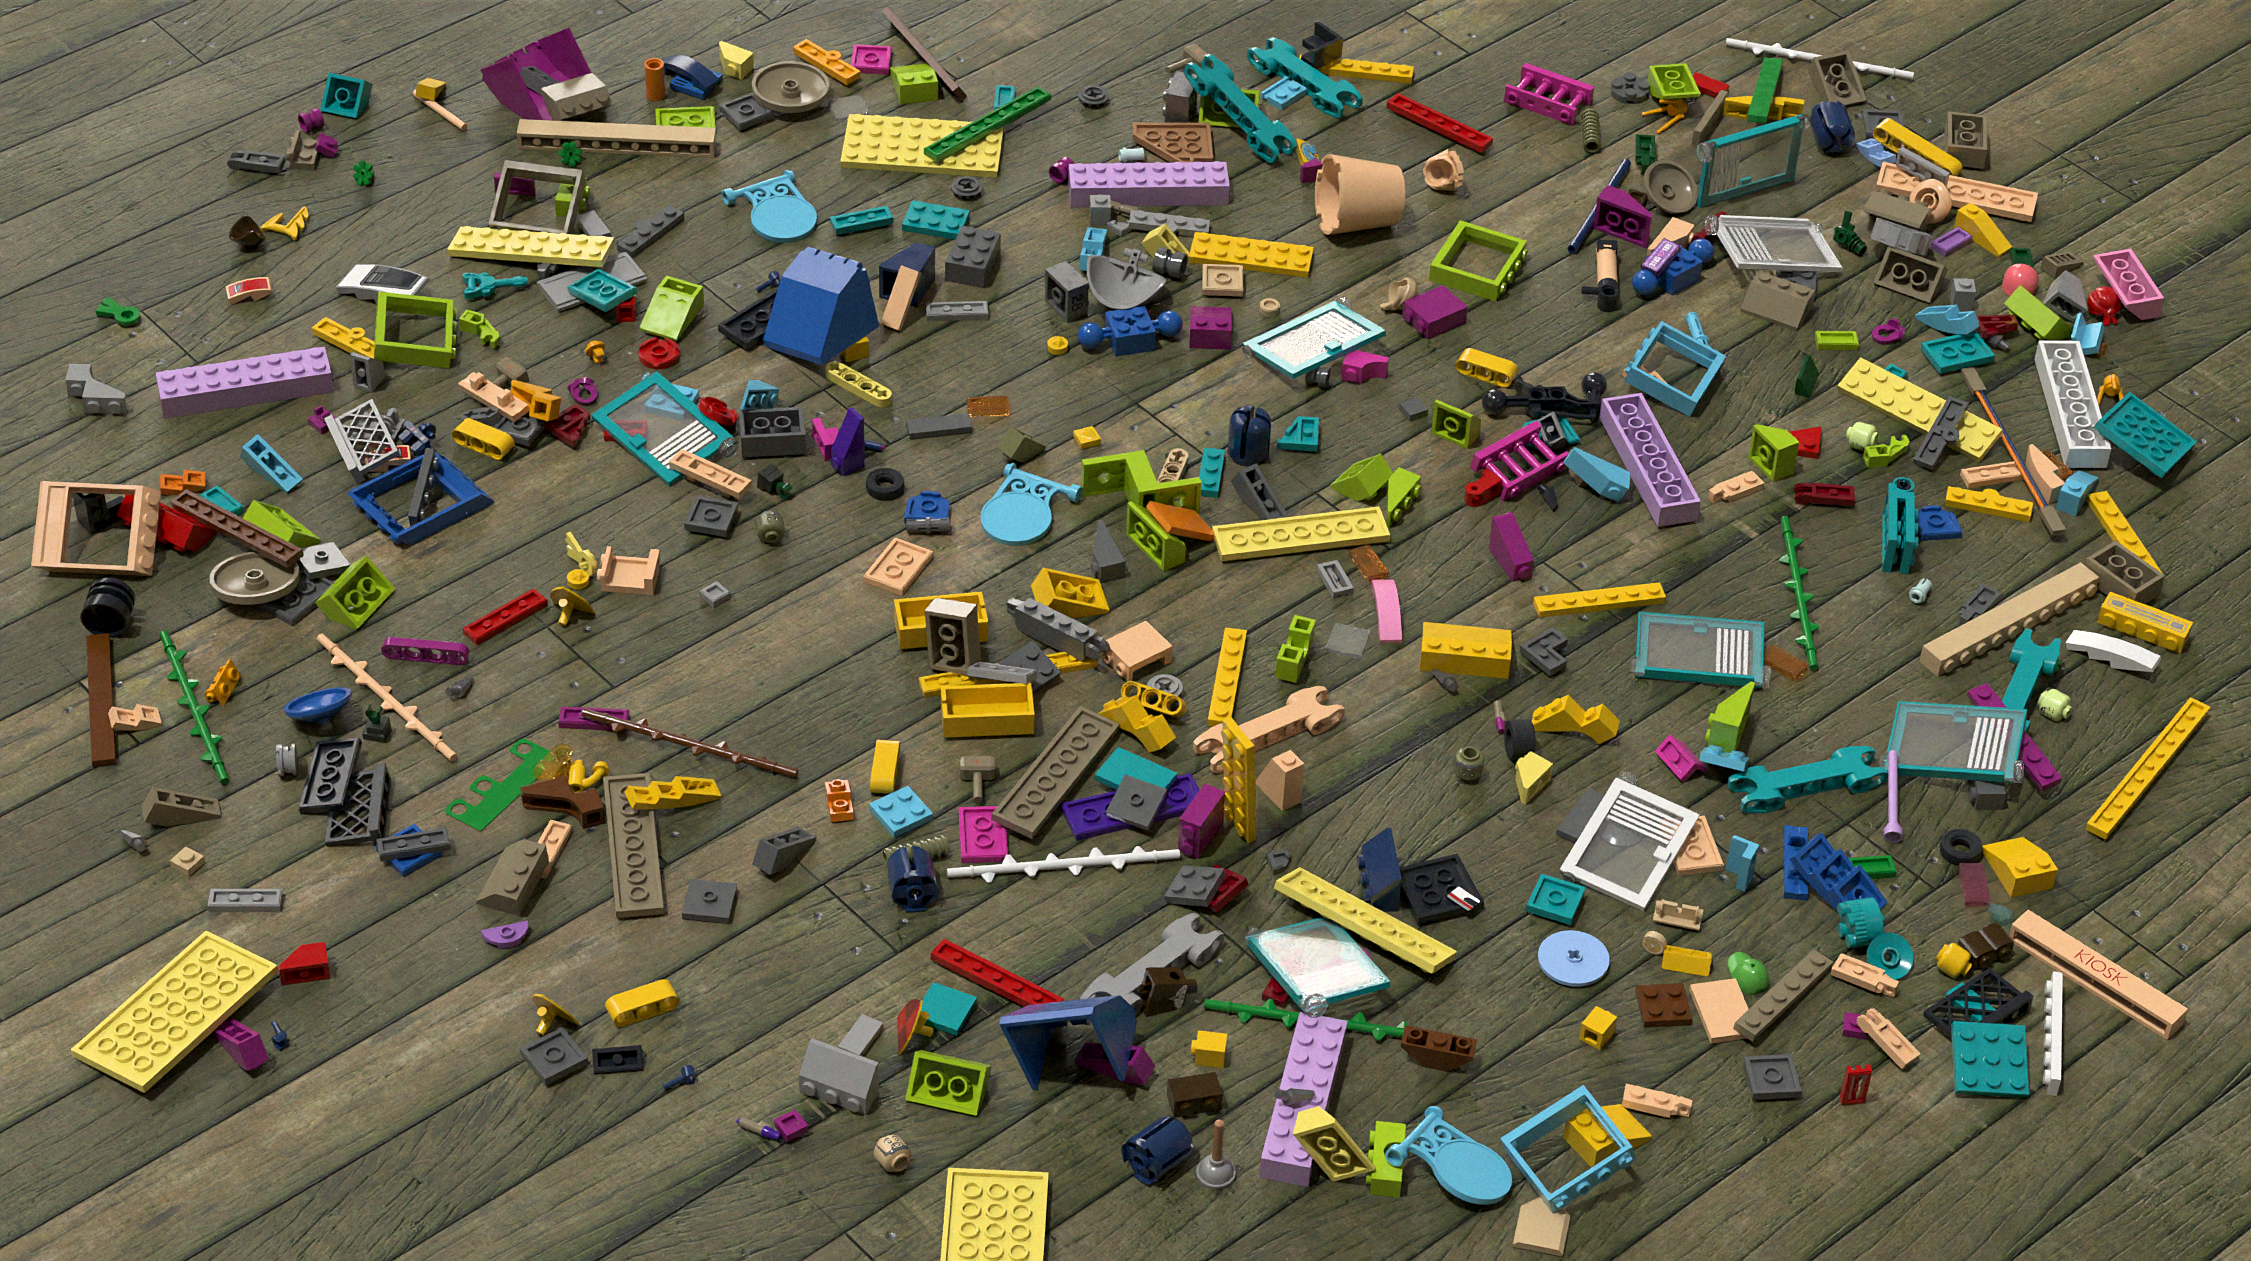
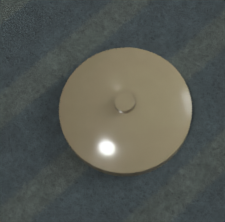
M796 61L777 62L763 67L754 75L752 79V94L758 103L768 109L784 113L805 112L824 103L829 95V80L823 71L813 65Z
M255 551L235 555L222 561L211 571L209 580L212 593L219 599L233 604L251 605L270 602L287 595L298 585L300 573L296 562L287 568Z

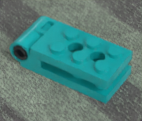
M1905 477L1896 478L1893 483L1888 484L1882 513V572H1891L1892 564L1897 563L1898 552L1895 551L1896 548H1899V573L1908 574L1909 567L1914 566L1915 553L1913 551L1918 548V537H1915L1918 533V523H1915L1918 518V509H1915L1914 482Z

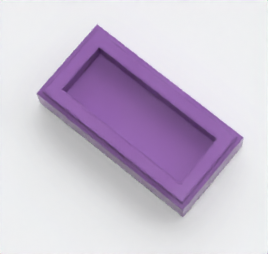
M1957 227L1932 241L1930 247L1946 257L1971 243L1973 236Z

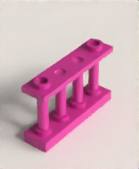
M1525 63L1522 66L1520 84L1517 87L1509 84L1506 85L1504 102L1574 126L1577 106L1580 103L1588 106L1591 105L1595 86ZM1528 85L1538 88L1534 93L1524 90ZM1545 91L1555 94L1552 99L1542 96ZM1562 97L1572 100V102L1569 105H1566L1559 101L1562 99Z
M1537 420L1474 454L1470 468L1475 473L1481 469L1488 468L1502 479V486L1504 487L1500 497L1502 501L1510 497L1514 498L1522 490L1555 472H1561L1566 467L1564 460L1569 453L1566 451L1556 456L1539 438L1542 425ZM1529 443L1534 444L1549 461L1541 465L1524 446ZM1518 452L1533 470L1525 473L1509 454ZM1498 460L1503 461L1518 478L1510 482L1493 463Z

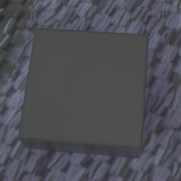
M1418 397L1400 403L1399 410L1409 422L1428 416L1427 407Z

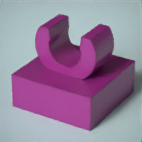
M320 405L314 409V415L308 418V424L320 434H324L329 431L324 418L331 415V413Z

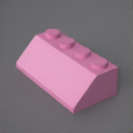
M2132 249L2093 256L2102 273L2129 311L2141 320L2161 316L2164 297Z

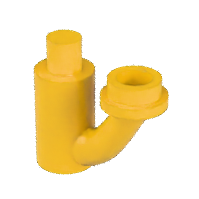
M575 760L574 764L570 767L568 780L573 794L583 792L584 789L592 787L601 778L608 776L610 772L608 764L603 761L595 763L592 768L593 774L585 779L586 768L583 766V761Z

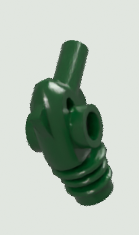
M1845 211L1842 224L1834 228L1833 239L1855 254L1863 255L1867 250V246L1857 236V233L1853 231L1855 226L1850 223L1853 212Z

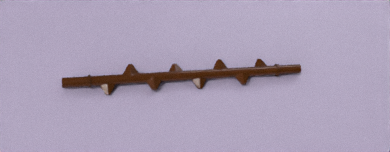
M586 708L583 709L581 714L582 717L602 722L603 725H611L614 733L626 729L650 736L654 741L664 740L692 749L694 756L706 752L731 759L734 764L744 763L769 770L771 773L776 772L793 778L798 776V769L778 764L776 761H767V758L764 756L757 758L729 750L727 742L724 741L715 746L687 738L686 734L683 733L677 735L649 727L647 719H642L635 723L610 716L608 713L603 714Z

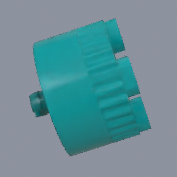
M1873 897L1844 901L1837 905L1841 921L1837 925V930L1840 938L1845 937L1848 948L1869 946L1875 937L1884 933L1883 924L1885 923V917L1881 914L1878 903Z

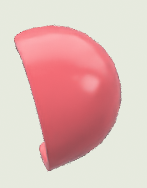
M2012 265L2006 270L2004 275L2003 291L2011 296L2021 285L2032 295H2035L2039 276L2029 265Z

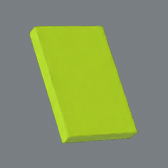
M714 106L655 109L656 125L716 128Z

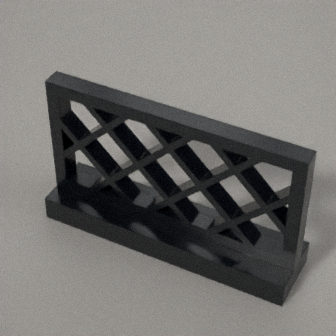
M386 763L376 764V770L354 773L350 791L355 787L361 790L353 796L349 794L345 810L328 813L325 838L327 847L373 841L374 846H376V839L385 838L391 777ZM373 778L366 786L361 784L365 779ZM365 794L370 795L371 797L364 803L359 800ZM354 803L359 806L352 812L347 810ZM364 810L369 812L363 819L357 817ZM340 814L346 815L339 823L335 821V818ZM352 820L356 822L350 829L344 827ZM362 827L367 829L366 834H355ZM339 830L344 832L342 836L332 838Z
M1988 968L1926 1009L1923 1016L1952 1039L1951 1024L1953 1021L2011 1025L2030 1012L2034 996L2027 990L2021 993L1994 970ZM1990 978L1997 986L1984 985L1983 981ZM1969 989L1980 991V997L1968 996L1967 991ZM1984 991L1997 993V998L1984 997ZM2001 993L2010 994L2014 998L2012 1000L2001 999ZM1955 1000L1964 1001V1008L1953 1007L1951 1002ZM1968 1002L1981 1003V1009L1968 1008ZM1985 1003L1998 1005V1009L1995 1011L1985 1010ZM1934 1013H1947V1018H1938ZM1951 1013L1964 1014V1020L1951 1019ZM1968 1015H1981L1982 1020L1979 1022L1968 1021Z

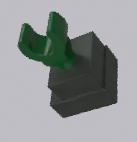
M772 463L758 472L757 488L761 491L767 490L770 493L776 489L779 496L786 500L791 496L788 491L792 489V486L783 482L784 473Z
M371 704L368 705L365 714L369 720L362 732L364 740L380 743L386 742L392 728L389 716L382 715L384 711L382 706L376 712L372 709Z

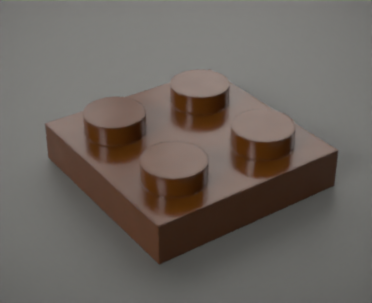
M1683 983L1636 985L1635 994L1644 1028L1691 1025L1692 1016Z

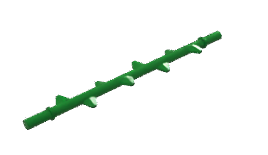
M1783 516L1781 518L1782 536L1785 540L1787 554L1779 560L1780 563L1790 565L1792 580L1785 582V587L1795 591L1798 607L1796 611L1790 614V617L1800 620L1803 636L1796 638L1795 642L1805 646L1809 668L1815 671L1818 669V662L1812 632L1818 630L1819 625L1809 622L1806 603L1814 597L1813 594L1804 593L1801 576L1807 574L1808 569L1798 566L1795 548L1801 545L1803 541L1799 538H1793L1794 533L1791 530L1789 517Z
M163 630L159 635L164 645V651L167 653L173 667V671L167 676V679L169 681L178 680L184 693L177 700L178 705L189 706L196 725L190 731V735H201L207 749L200 756L201 761L212 762V768L216 771L220 783L226 785L230 780L224 768L225 764L221 761L215 746L222 740V736L211 735L203 716L210 708L208 705H198L192 689L199 682L198 680L187 679L180 662L186 656V651H176V646L172 643L168 631Z
M1205 999L1204 1008L1226 1011L1229 1014L1230 1012L1237 1013L1241 1023L1244 1024L1252 1016L1280 1019L1285 1027L1290 1028L1298 1021L1299 1017L1298 1012L1276 1009L1273 999H1268L1262 1007ZM1312 1008L1308 1012L1309 1014L1320 1016L1317 1008ZM1358 1012L1352 1020H1345L1348 1021L1347 1030L1372 1033L1376 1041H1381L1385 1036L1402 1038L1405 1025L1408 1026L1405 1021H1402L1397 1027L1366 1023L1361 1012Z

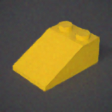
M1042 568L1031 584L1037 602L1072 619L1106 614L1110 611L1099 579Z
M2024 837L1982 846L1984 856L2011 898L2053 889L2058 871L2057 867L2047 852Z
M1622 1104L1601 1106L1633 1149L1652 1139V1135ZM1588 1109L1565 1122L1563 1138L1591 1168L1619 1150Z

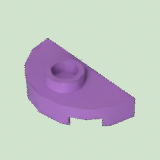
M528 920L481 930V936L485 943L497 945L500 949L519 945L521 940L529 933Z

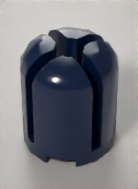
M1822 101L1811 110L1812 114L1809 121L1816 142L1824 152L1840 154L1845 151L1844 146L1850 148L1855 139V131L1847 109L1839 101L1827 103Z
M1253 405L1239 407L1232 413L1229 421L1227 454L1229 453L1234 459V463L1250 467L1252 463H1258L1262 460L1264 463L1268 459L1272 420L1265 409L1258 407L1255 411V418Z
M904 846L898 848L890 855L887 861V873L893 903L905 908V912L916 913L926 910V906L932 903L935 898L937 900L939 890L931 855L919 846H911L913 860L911 871L907 848ZM912 889H915V895L912 894Z
M1164 1116L1158 1118L1128 1139L1121 1147L1123 1162L1128 1161L1136 1172L1133 1176L1141 1183L1149 1185L1152 1182L1158 1181L1186 1161L1193 1152V1141L1190 1132L1181 1121L1171 1116Z

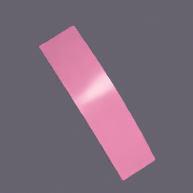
M1372 580V592L1378 616L1380 643H1402L1401 615L1396 584L1394 580Z

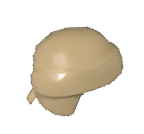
M1408 277L1401 281L1391 282L1388 292L1389 302L1381 304L1380 308L1393 311L1397 309L1403 310L1404 301L1418 296L1419 292L1416 282Z

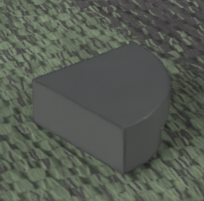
M1289 849L1267 853L1266 859L1273 875L1283 872L1289 865Z

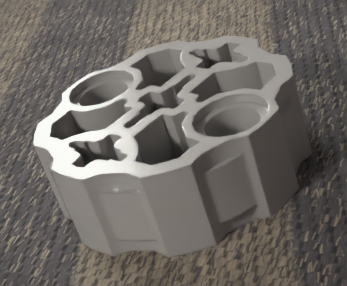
M1881 218L1876 219L1870 236L1872 239L1886 245L1926 256L1932 240V236L1928 233Z

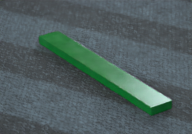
M1764 58L1747 114L1748 122H1767L1783 66V59Z
M1038 86L925 147L924 155L938 163L1051 101L1052 95Z

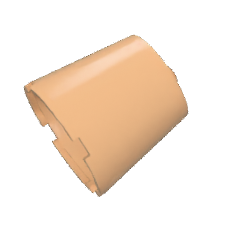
M1327 154L1322 158L1321 163L1323 167L1322 170L1317 171L1315 183L1316 216L1321 217L1322 223L1319 224V227L1324 234L1332 235L1397 225L1400 222L1405 207V181L1399 166Z

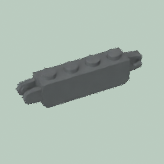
M1012 598L1007 602V613L1015 618L1016 627L1019 631L1061 652H1066L1067 655H1071L1079 661L1087 657L1098 660L1102 655L1101 651L1102 653H1107L1111 648L1108 641L1098 636V631L1031 598L1024 602Z

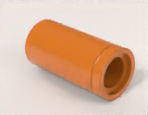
M658 58L648 59L644 63L646 97L651 101H660L665 98L664 62Z

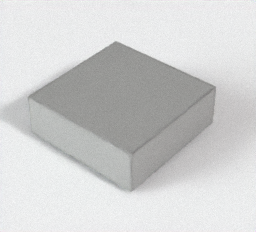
M716 581L700 590V597L714 608L730 599L731 592Z

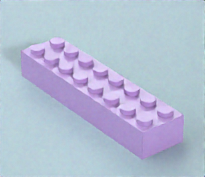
M1226 162L1069 164L1068 186L1070 207H1090V195L1099 194L1110 195V200L1122 203L1123 206L1124 204L1130 206L1228 205L1229 179Z
M315 347L306 350L250 357L156 373L164 419L333 392L331 370L325 347Z
M1642 393L1602 399L1599 418L1627 471L1630 472V476L1657 527L1697 521L1701 500Z
M1304 1012L1299 1013L1279 1089L1285 1091L1290 1088L1314 1090L1315 1095L1311 1099L1284 1105L1280 1099L1276 1100L1261 1156L1260 1178L1309 1186L1315 1160L1294 1137L1293 1131L1298 1112L1318 1106L1328 1112L1346 1041L1348 1021Z

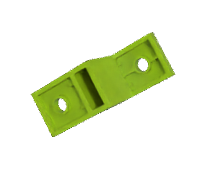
M1144 450L1082 460L1081 486L1083 487V497L1125 491L1129 502L1132 501L1144 508L1152 501L1195 510L1200 515L1202 485L1200 477L1157 483ZM1107 473L1104 477H1099L1101 474ZM1178 497H1182L1179 501H1175Z

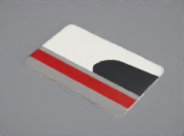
M1457 887L1447 895L1448 898L1468 911L1480 902V900L1460 887Z

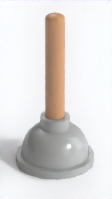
M1220 1119L1214 1123L1212 1154L1201 1160L1196 1169L1197 1180L1201 1185L1214 1190L1230 1186L1236 1176L1235 1166L1222 1154L1224 1121Z

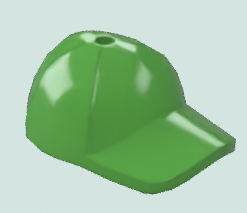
M1736 952L1730 956L1727 967L1732 979L1736 978L1741 992L1754 994L1768 989L1769 977L1767 970L1759 960L1753 959L1743 952Z

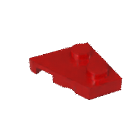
M1822 427L1788 431L1799 441L1797 456L1818 458Z

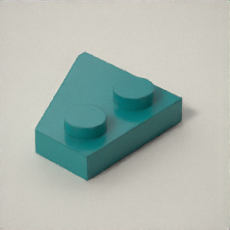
M1298 416L1293 421V425L1287 428L1284 437L1277 440V449L1317 451L1319 418Z

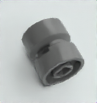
M1159 247L1154 256L1152 270L1155 273L1163 275L1168 273L1170 277L1181 279L1186 271L1188 254L1178 251L1172 253L1170 249Z

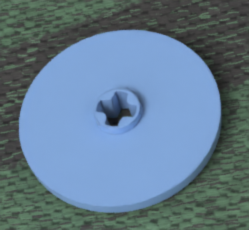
M1560 931L1548 936L1539 947L1538 963L1540 968L1550 979L1563 985L1574 987L1591 985L1602 979L1609 967L1610 959L1606 947L1597 938L1584 932Z

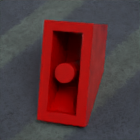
M318 942L300 945L279 965L281 986L330 979L326 943Z

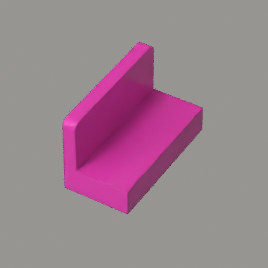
M815 418L812 419V436L824 461H830L832 458L831 448L839 431L836 427L825 429L821 419Z
M1669 735L1655 750L1677 777L1684 782L1696 769L1704 773L1708 771L1706 766L1699 761L1687 745L1672 735Z

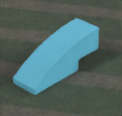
M1087 228L1080 254L1079 270L1087 271V259L1090 255L1103 256L1107 229Z
M1958 305L1927 307L1915 315L1916 319L1922 323L1947 333L1968 334L1980 326L1975 311L1960 312Z

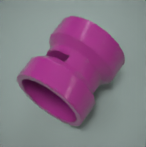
M318 108L310 110L308 114L305 112L298 114L299 125L305 133L311 131L314 127H323L325 124L323 115Z
M1068 157L1061 158L1057 163L1049 167V176L1054 182L1062 183L1069 175V164H1074V162Z

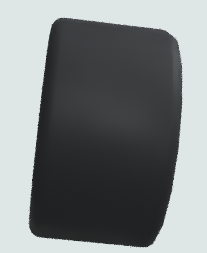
M1530 719L1508 720L1505 725L1504 744L1510 760H1519L1521 757L1524 758L1530 751L1535 752V730Z

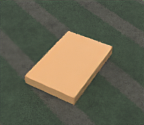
M894 538L863 576V582L902 596L933 558V551Z
M1699 816L1698 821L1673 861L1678 876L1723 871L1724 864L1705 816ZM1679 818V819H1676V820L1681 821V823H1682L1683 818ZM1664 820V821H1667V822H1669V823H1671V824H1673V825L1678 826V828H1679V826H1680V824H1677V823H1675V822H1673V821ZM1660 822V825H1662V826H1664V827H1666V828H1668V829H1671V830L1675 831V833H1676V831H1677L1676 829H1674V828H1672V827H1670V826H1667V825H1665V824H1663V823ZM1661 829V832L1666 833V834L1672 836V838H1673L1674 834H1671V833H1669V832H1667V831ZM1664 837L1670 843L1671 839Z
M1736 978L1690 985V994L1711 1044L1747 1039V1037L1733 1029L1735 1022L1749 1010Z

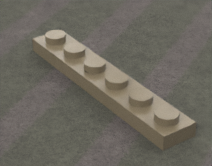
M1813 949L1735 1022L1733 1029L1754 1041L1831 969L1833 961Z

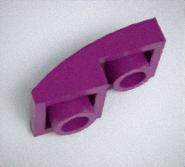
M1314 158L1301 165V183L1316 181L1317 171L1322 170L1323 167L1321 161Z

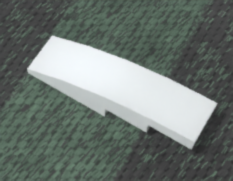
M2074 630L2066 641L2067 650L2088 652L2089 659L2110 661L2111 668L2153 672L2161 660L2159 655L2140 646L2097 633Z

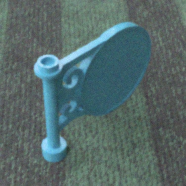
M784 170L782 176L735 191L731 188L722 190V198L727 206L734 204L736 198L746 197L752 203L751 225L758 235L767 240L781 243L799 241L809 236L817 224V214L814 207L804 199L793 185V182H795L793 171ZM788 190H790L794 196L788 195Z
M1014 463L1007 464L1003 473L1006 476V480L981 511V526L985 534L998 543L1010 546L1031 544L1045 536L1051 527L1052 514L1049 508L1051 499L1057 493H1063L1068 495V500L1077 503L1082 496L1083 487L1072 484L1069 487L1016 469V464ZM1011 485V491H1012V492H1006V493H1005V491H1006V490L1008 489V487Z
M1437 1106L1428 1107L1424 1113V1120L1400 1145H1392L1385 1153L1387 1162L1395 1167L1401 1166L1408 1157L1407 1151L1418 1155L1431 1166L1435 1177L1447 1191L1470 1203L1482 1205L1497 1203L1506 1197L1512 1185V1174L1506 1162L1492 1149L1474 1141L1443 1120V1111ZM1416 1141H1421L1419 1146L1415 1145Z

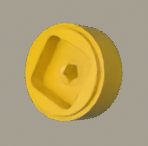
M1052 337L1047 342V349L1051 354L1062 355L1068 350V341L1064 337Z
M582 569L570 571L567 575L568 586L575 590L586 588L589 585V574Z

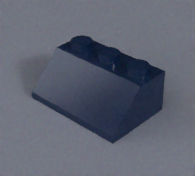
M1386 828L1362 845L1361 855H1357V867L1362 869L1360 882L1361 886H1365L1363 892L1364 902L1383 912L1398 911L1401 874L1392 829Z

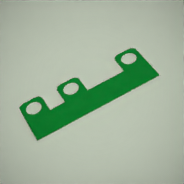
M520 739L510 748V752L525 760L501 783L485 775L478 777L470 785L472 791L485 797L477 806L462 799H455L444 811L455 819L481 831L521 794L520 787L534 782L560 756L527 739ZM522 743L531 746L530 752L525 754L519 753L516 748ZM487 780L492 786L489 790L481 791L477 789V783ZM455 804H463L466 806V811L462 814H454L451 808Z

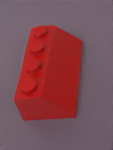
M125 495L117 513V516L124 519L123 523L131 526L134 495ZM160 502L156 532L158 541L166 544L171 542L174 544L173 548L186 553V550L197 551L216 535V530Z

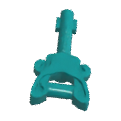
M486 272L480 275L475 273H463L462 281L468 285L464 290V299H473L481 295L488 297L495 292V288L514 286L516 288L528 285V278L522 276L495 280L493 276H489Z

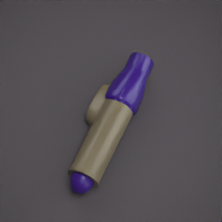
M743 1117L738 1118L736 1121L739 1127L760 1134L763 1137L777 1141L781 1139V1133L775 1131L770 1124L762 1121L756 1123Z

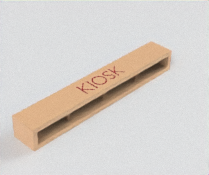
M2027 910L2012 924L2009 936L2016 946L2056 971L2063 973L2070 980L2164 1039L2168 1040L2184 1024L2188 1011L2186 1007L2030 910Z

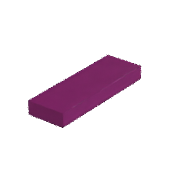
M561 706L558 722L559 728L612 731V726L609 724L603 725L602 722L582 717L581 714L584 707ZM586 708L603 714L608 713L610 716L629 721V710Z

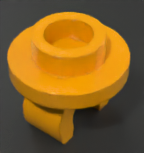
M592 341L587 345L585 353L589 357L592 356L595 364L603 362L602 356H604L603 350L605 345L601 341Z

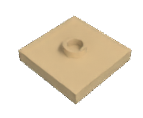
M1203 264L1202 295L1243 296V265Z

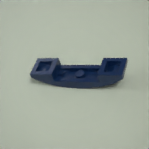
M669 55L662 59L665 74L673 70L691 78L693 86L704 91L720 83V80L712 71L692 58L683 55Z

